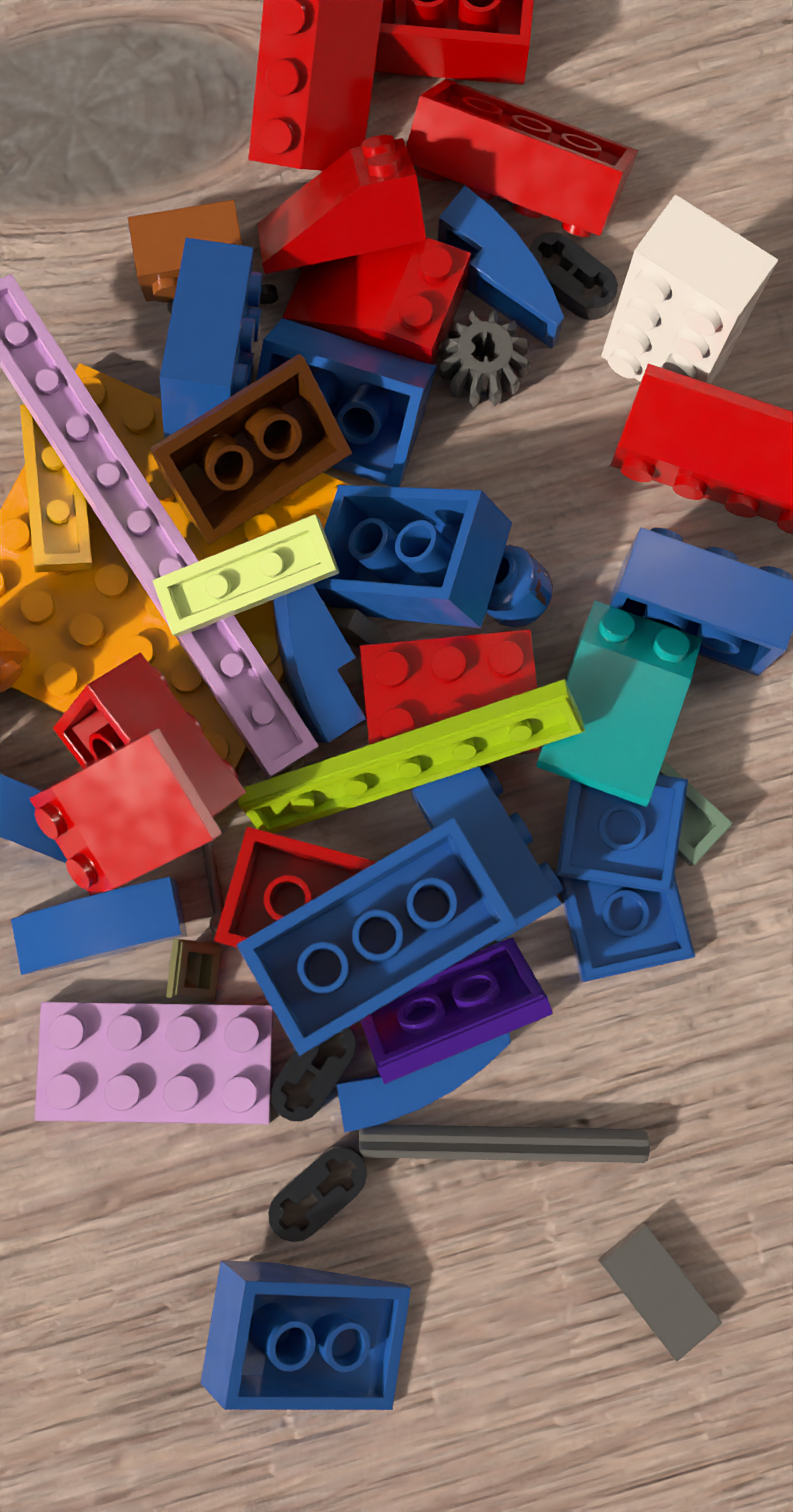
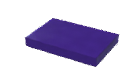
M508 938L466 956L362 1018L360 1021L384 1084H387L550 1016L553 1012L548 997L513 938Z

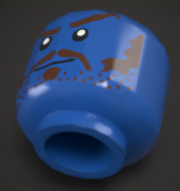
M514 545L505 546L486 613L499 624L511 628L527 626L536 621L546 611L553 592V583L548 571L524 548Z

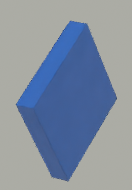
M658 775L647 807L570 779L555 875L672 894L688 779Z
M675 874L672 894L557 876L563 889L560 895L581 982L695 957Z

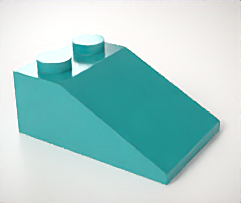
M594 600L565 678L566 684L582 715L585 731L543 745L536 767L647 807L692 679L702 638Z

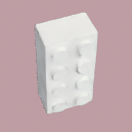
M675 194L634 251L601 356L608 360V364L616 373L625 378H635L640 382L649 363L711 384L725 365L778 259Z

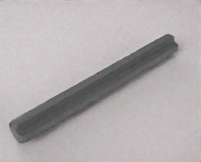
M379 1124L359 1130V1153L364 1158L645 1163L649 1158L650 1141L648 1133L642 1129Z

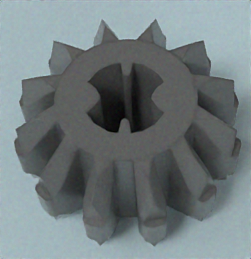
M473 310L467 316V326L453 321L449 327V339L442 340L439 345V356L444 360L440 363L439 367L441 378L452 380L450 392L453 394V397L469 391V402L473 407L480 401V395H487L489 401L494 406L500 403L502 391L514 396L519 390V378L527 376L530 362L524 357L529 349L527 338L516 337L518 326L515 320L500 326L498 324L499 315L495 310L488 316V321L481 322ZM480 356V360H484V362L476 360L475 357ZM487 356L492 358L493 361L488 362Z

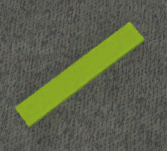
M565 679L243 787L246 793L238 799V805L258 830L274 834L585 731L583 718Z

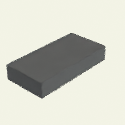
M641 1223L598 1259L676 1362L722 1324L718 1316L645 1223Z

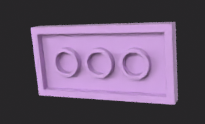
M41 1002L34 1121L270 1124L274 1011L271 1005Z

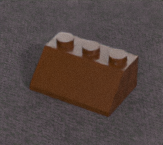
M301 354L291 358L150 448L162 477L185 515L209 545L352 454L312 372Z

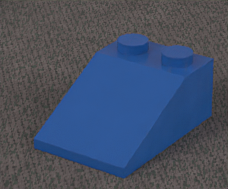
M221 1260L200 1383L224 1410H393L411 1287L401 1283L280 1263Z

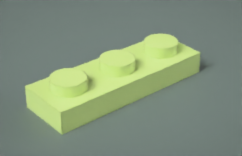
M312 515L152 581L171 633L174 636L180 637L340 572L321 521L316 515Z

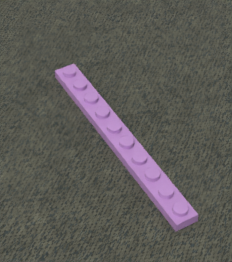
M9 274L0 279V367L168 624L152 580L198 562V559L12 274ZM234 615L183 636H175L267 779L274 777L319 747Z

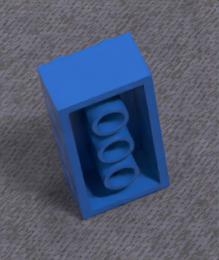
M453 817L238 943L237 947L300 1056L517 927L518 924Z

